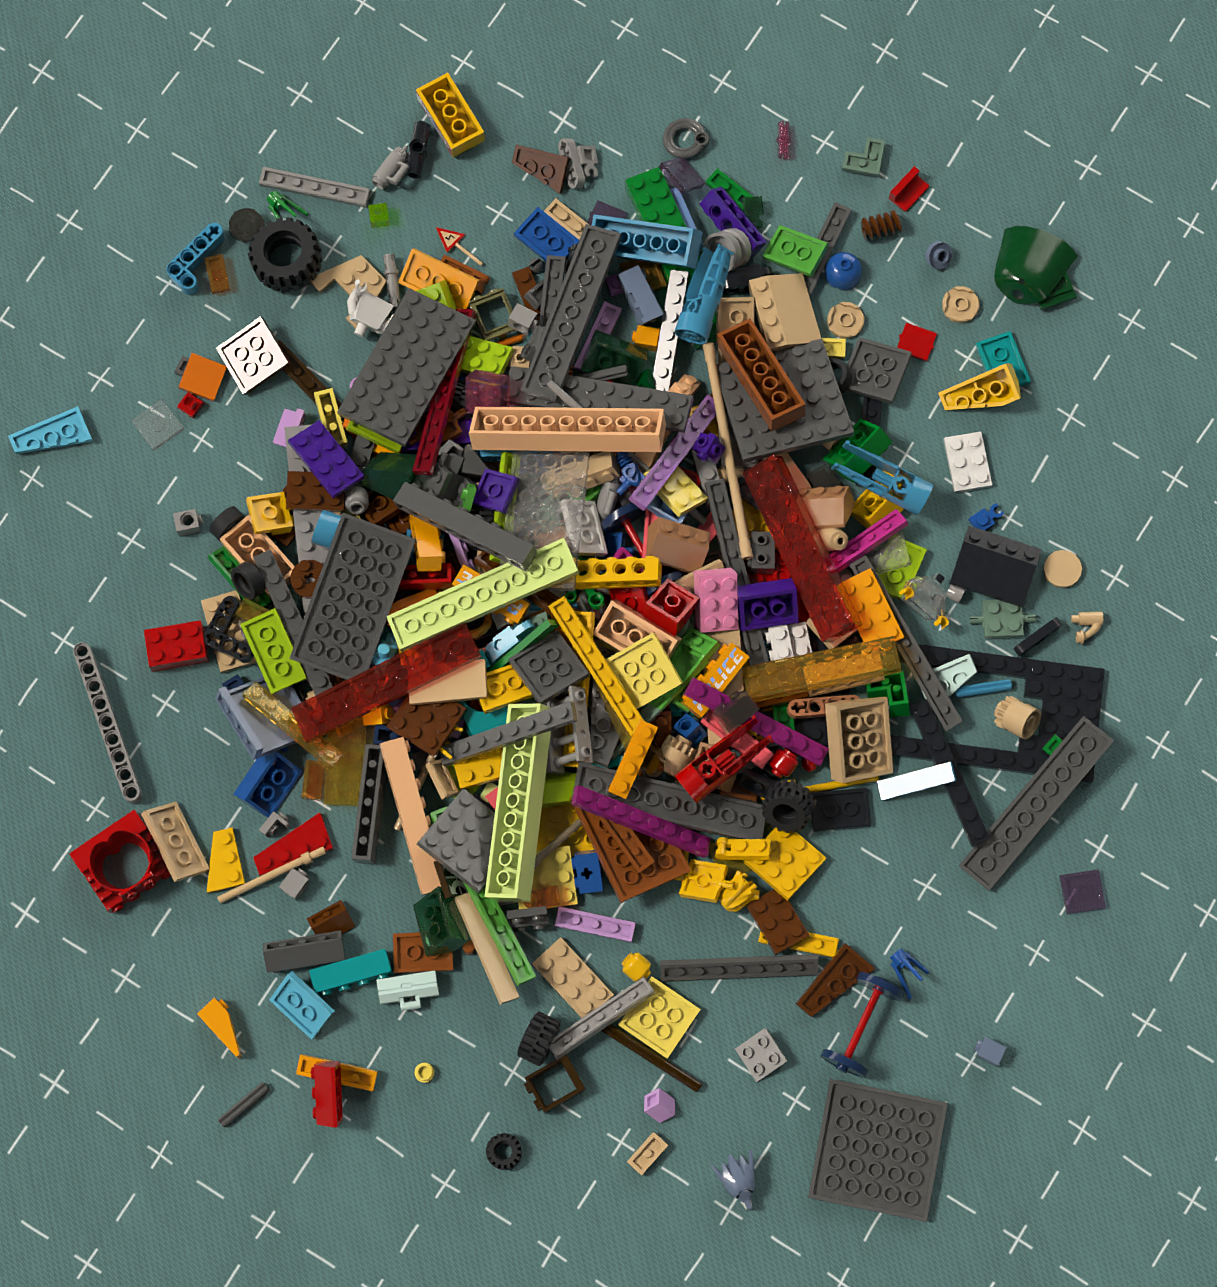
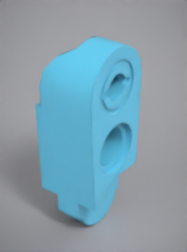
M527 620L517 626H508L492 638L493 641L485 648L487 658L492 665L535 629L531 620Z

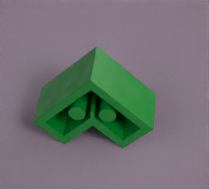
M904 671L884 673L885 680L866 684L868 698H888L890 718L910 715Z

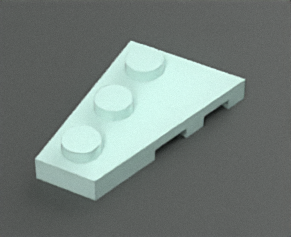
M970 654L933 669L948 696H951L977 673Z

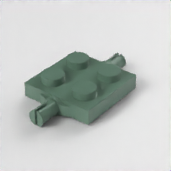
M983 600L982 615L970 616V624H982L984 639L1023 638L1024 622H1036L1035 614L1024 615L1022 607L1000 600Z

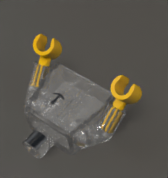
M936 572L932 578L917 576L907 580L903 589L899 591L900 595L903 594L900 599L926 621L936 619L934 622L935 626L940 624L942 630L949 625V620L945 615L947 592L940 586L945 578Z

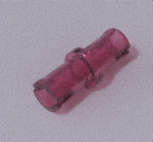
M784 121L778 122L776 142L778 144L779 159H782V155L783 159L790 157L789 144L791 143V137L789 136L790 123L788 121L785 122V125Z

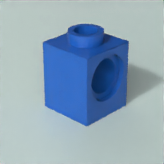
M687 713L673 726L679 735L692 742L691 746L693 748L708 735L702 726Z

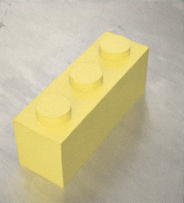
M333 388L314 392L321 423L342 448L346 447L347 439L341 417L337 414L338 406Z

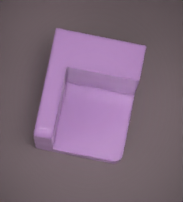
M658 1088L644 1096V1112L661 1123L675 1115V1099Z

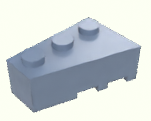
M638 265L617 275L619 284L638 325L645 326L663 316L662 308L655 298V293L646 281L647 276L643 268L640 269Z

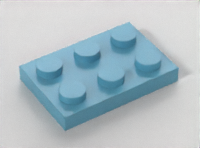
M293 971L287 974L269 999L311 1040L317 1036L335 1012Z

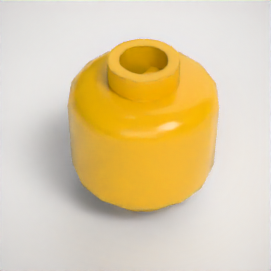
M639 952L628 954L622 962L623 973L634 982L643 977L647 979L651 974L649 970L651 967L650 961Z

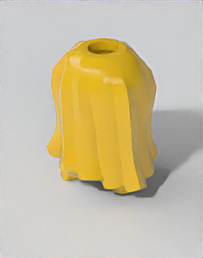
M736 871L734 878L730 880L736 883L735 889L723 888L720 892L718 901L729 912H736L750 901L759 899L760 892L755 890L757 885L745 879L748 877L746 873Z

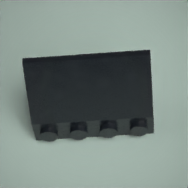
M968 526L949 584L1023 608L1042 549Z

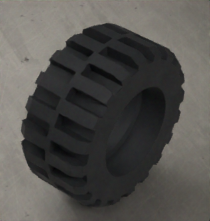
M289 217L286 220L276 218L275 222L270 220L266 222L267 225L265 227L261 226L257 229L259 233H255L251 238L253 243H249L248 249L250 252L248 256L260 282H263L264 286L267 288L272 287L277 292L280 289L283 292H290V289L297 291L300 290V286L304 285L306 287L309 285L308 281L310 279L314 280L316 278L315 272L320 271V263L323 260L317 237L307 224L304 225L303 221L298 219L294 222L293 218ZM283 244H296L302 248L299 258L288 266H275L269 262L272 252Z

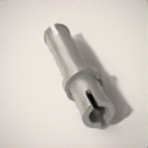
M395 254L383 255L385 264L384 276L387 280L389 302L394 305L395 311L401 303L397 277L399 272L396 269Z

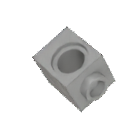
M518 303L508 318L509 327L527 336L538 325L537 313Z
M196 509L173 513L176 532L179 536L201 532L203 519ZM193 519L194 522L191 525H185L186 520Z
M292 868L279 888L297 901L310 883L307 878L308 874L300 868L298 871Z

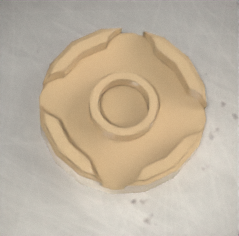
M956 286L944 295L942 310L950 321L966 323L977 315L979 299L970 288Z
M841 302L830 309L827 316V325L834 336L841 339H850L856 337L861 332L864 326V315L857 305L851 302Z
M1059 550L1048 556L1044 563L1043 572L1046 580L1053 586L1068 588L1074 585L1080 578L1082 566L1075 554L1070 551Z

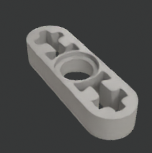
M562 138L558 145L559 153L562 156L570 157L566 171L568 185L570 188L581 189L585 184V176L575 141L570 138Z

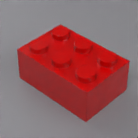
M201 620L144 630L148 664L152 672L209 662L207 645L204 643L203 638L205 630Z

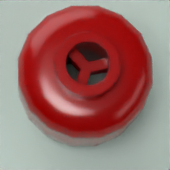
M786 748L784 750H777L769 762L773 768L771 772L780 778L783 775L786 777L791 776L798 765V760L796 759L798 756Z

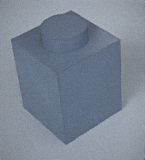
M984 1037L982 1041L978 1040L974 1048V1051H976L975 1057L997 1067L1007 1047Z

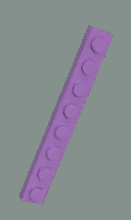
M707 394L689 418L685 433L679 432L628 499L643 511L694 445L700 433H703L715 417L716 410L711 396Z

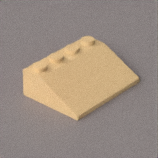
M802 273L769 275L749 280L748 289L750 296L754 297V310L760 331L772 352L821 339Z
M877 697L826 703L831 779L846 783L893 773L888 698Z

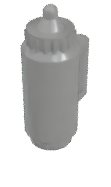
M407 146L403 148L396 147L391 151L375 172L372 183L377 188L384 190L390 183L397 185L410 167L405 164L408 158Z
M620 477L602 483L596 504L600 518L605 519L615 510L619 496L616 490L622 485Z

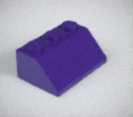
M792 578L737 586L738 616L742 631L798 623L797 589Z

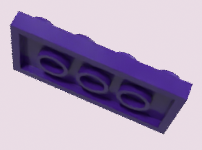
M320 420L288 440V444L333 499L364 479L363 473Z

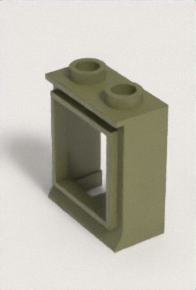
M503 288L493 289L488 294L475 296L469 301V308L473 309L476 313V324L483 340L490 341L497 337L503 340L507 338V333L515 331V329L508 326V323L486 331L477 311L478 307L502 298L509 315H511L513 310Z

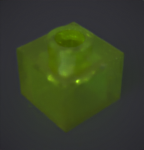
M387 203L368 205L372 228L390 225Z

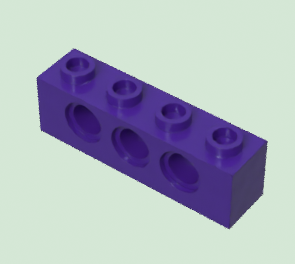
M723 187L711 189L699 203L704 213L712 219L720 231L728 228H737L744 232L751 244L750 258L755 257L767 243Z

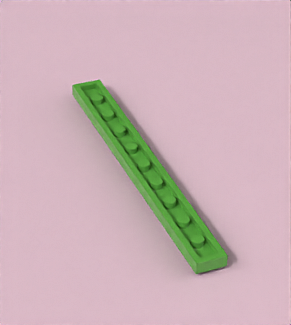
M447 807L441 808L429 814V818L432 824H434V822L440 817V815L445 811ZM464 883L516 985L519 986L535 979L536 975L498 902L485 897L486 884L477 894Z

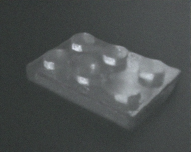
M900 530L865 554L877 574L911 565L903 530Z

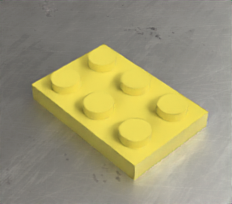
M679 466L676 467L657 493L678 517L702 505L708 499ZM650 470L643 473V475L646 477Z

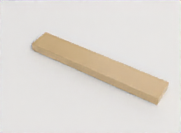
M469 893L456 896L454 899L499 1004L502 1005L517 1000L519 995L508 969Z

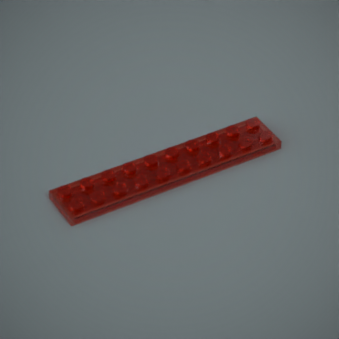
M463 623L291 707V710L305 742L309 743L482 656L467 624Z

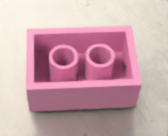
M732 568L694 571V595L699 597L695 607V627L701 633L738 629L737 573Z

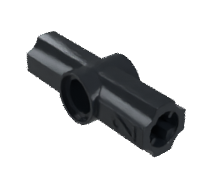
M424 121L415 122L412 140L409 144L407 165L410 168L405 175L410 178H421L424 159L427 155L426 149L431 124ZM415 148H422L420 152L414 151Z

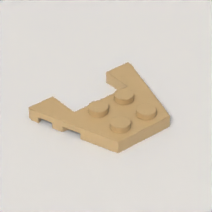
M362 255L318 274L314 280H309L319 293L336 281L349 296L353 289H356L355 281L360 280L359 287L363 286L364 282H366V291L378 298L387 284L385 278ZM348 315L346 320L356 329L358 324L350 321V315Z

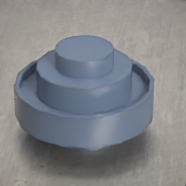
M942 241L932 243L925 254L927 264L935 269L945 268L952 259L951 247Z

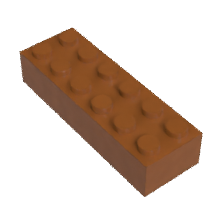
M751 318L717 334L718 348L771 431L805 416V402Z

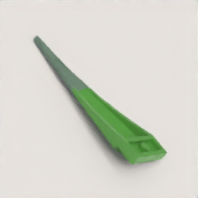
M692 627L682 637L670 659L683 684L645 704L640 712L645 722L651 723L690 683L691 679L695 678L709 663V658L720 647L718 641ZM628 732L615 749L612 760L628 746L631 740Z

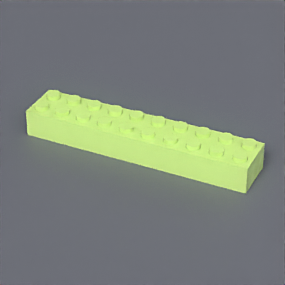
M508 704L506 724L547 710L550 707L543 704ZM551 731L503 747L485 889L486 898L507 902H530Z

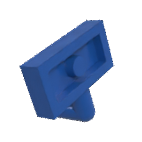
M606 533L605 544L608 554L603 557V560L613 557L619 548H625V533ZM631 547L625 548L633 557H641L637 550Z

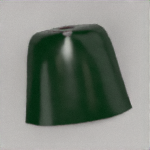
M1028 226L1006 228L995 267L994 279L996 286L1008 299L1016 304L1040 302L1053 291L1078 256L1065 241L1043 230ZM1024 279L1025 283H1020L1018 280ZM1020 290L1023 293V297H1014L1012 291Z

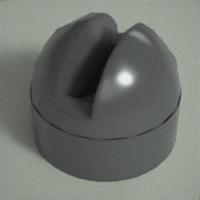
M533 258L530 260L529 267L531 272L539 274L543 271L544 265L541 259Z

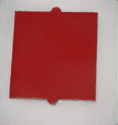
M906 322L902 334L899 335L900 340L897 348L912 352V357L927 362L930 351L934 348L933 343L937 333Z

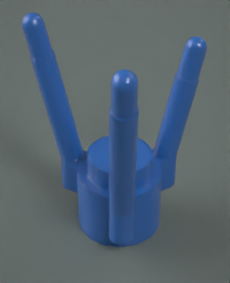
M901 948L890 957L893 961L890 965L895 970L908 999H912L898 967L903 969L907 966L920 981L923 978L913 968L910 961L926 974L929 971Z

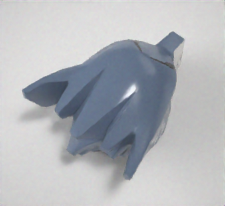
M749 1150L748 1164L743 1156H740L738 1161L732 1155H728L727 1166L725 1163L721 1165L722 1173L711 1164L710 1166L722 1182L725 1190L732 1197L738 1199L745 1210L751 1209V1195L755 1189L752 1150Z

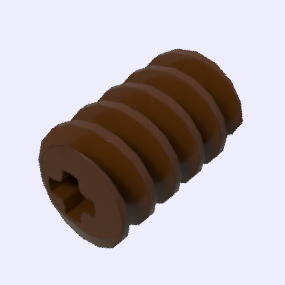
M894 210L890 211V216L887 212H884L883 217L880 214H876L875 218L869 216L868 220L866 218L861 220V230L865 241L868 235L873 240L875 233L878 238H881V232L888 236V230L895 234V228H898L900 233L902 232L899 215Z

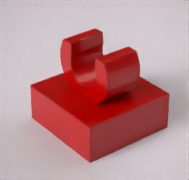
M187 392L177 405V408L193 419L204 403Z

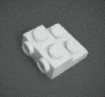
M806 622L768 627V632H765L767 644H771L772 650L769 651L770 662H774L775 667L798 661L801 663L813 660Z

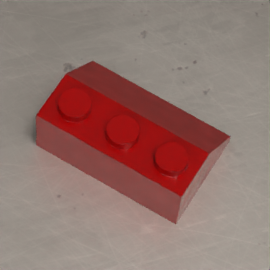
M341 1061L316 1062L314 1067L311 1068V1079H315V1087H312V1099H315L316 1107H313V1119H316L317 1125L336 1128L343 1121Z

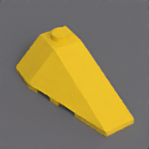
M1009 363L938 393L945 410L1004 406L1021 399L1019 381L1012 364Z

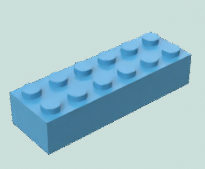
M593 215L592 226L621 233L622 237L614 257L696 269L702 231L694 228Z

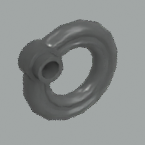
M682 118L671 122L665 129L663 145L673 157L688 159L698 155L709 145V136L703 126L696 120ZM689 129L694 132V144L688 148L678 147L674 143V135L677 131Z

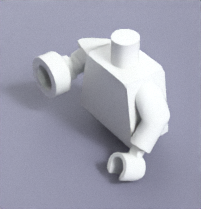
M356 280V289H353L347 300L350 321L358 324L354 334L362 338L365 337L367 330L383 334L391 318L386 319L394 305L367 292L366 282H364L363 286L359 287L360 280Z

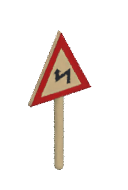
M436 227L446 253L456 246L480 266L483 265L480 260L458 244L465 234Z

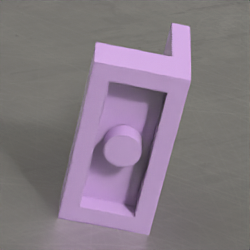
M297 408L295 412L284 409L273 440L274 444L286 447L284 427L303 425L306 417L304 410Z

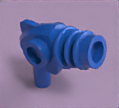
M619 452L616 455L617 462L620 465L619 468L622 469L620 481L623 483L616 492L621 496L631 485L637 487L645 478L636 462L631 457H628L629 453Z

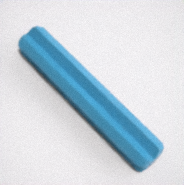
M1010 679L961 686L955 691V695L957 698L1008 691L1012 689V682Z

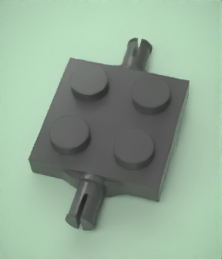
M441 452L438 461H436L433 475H417L414 483L419 485L423 491H431L441 500L453 476V473L448 471L444 465L449 456L445 452Z

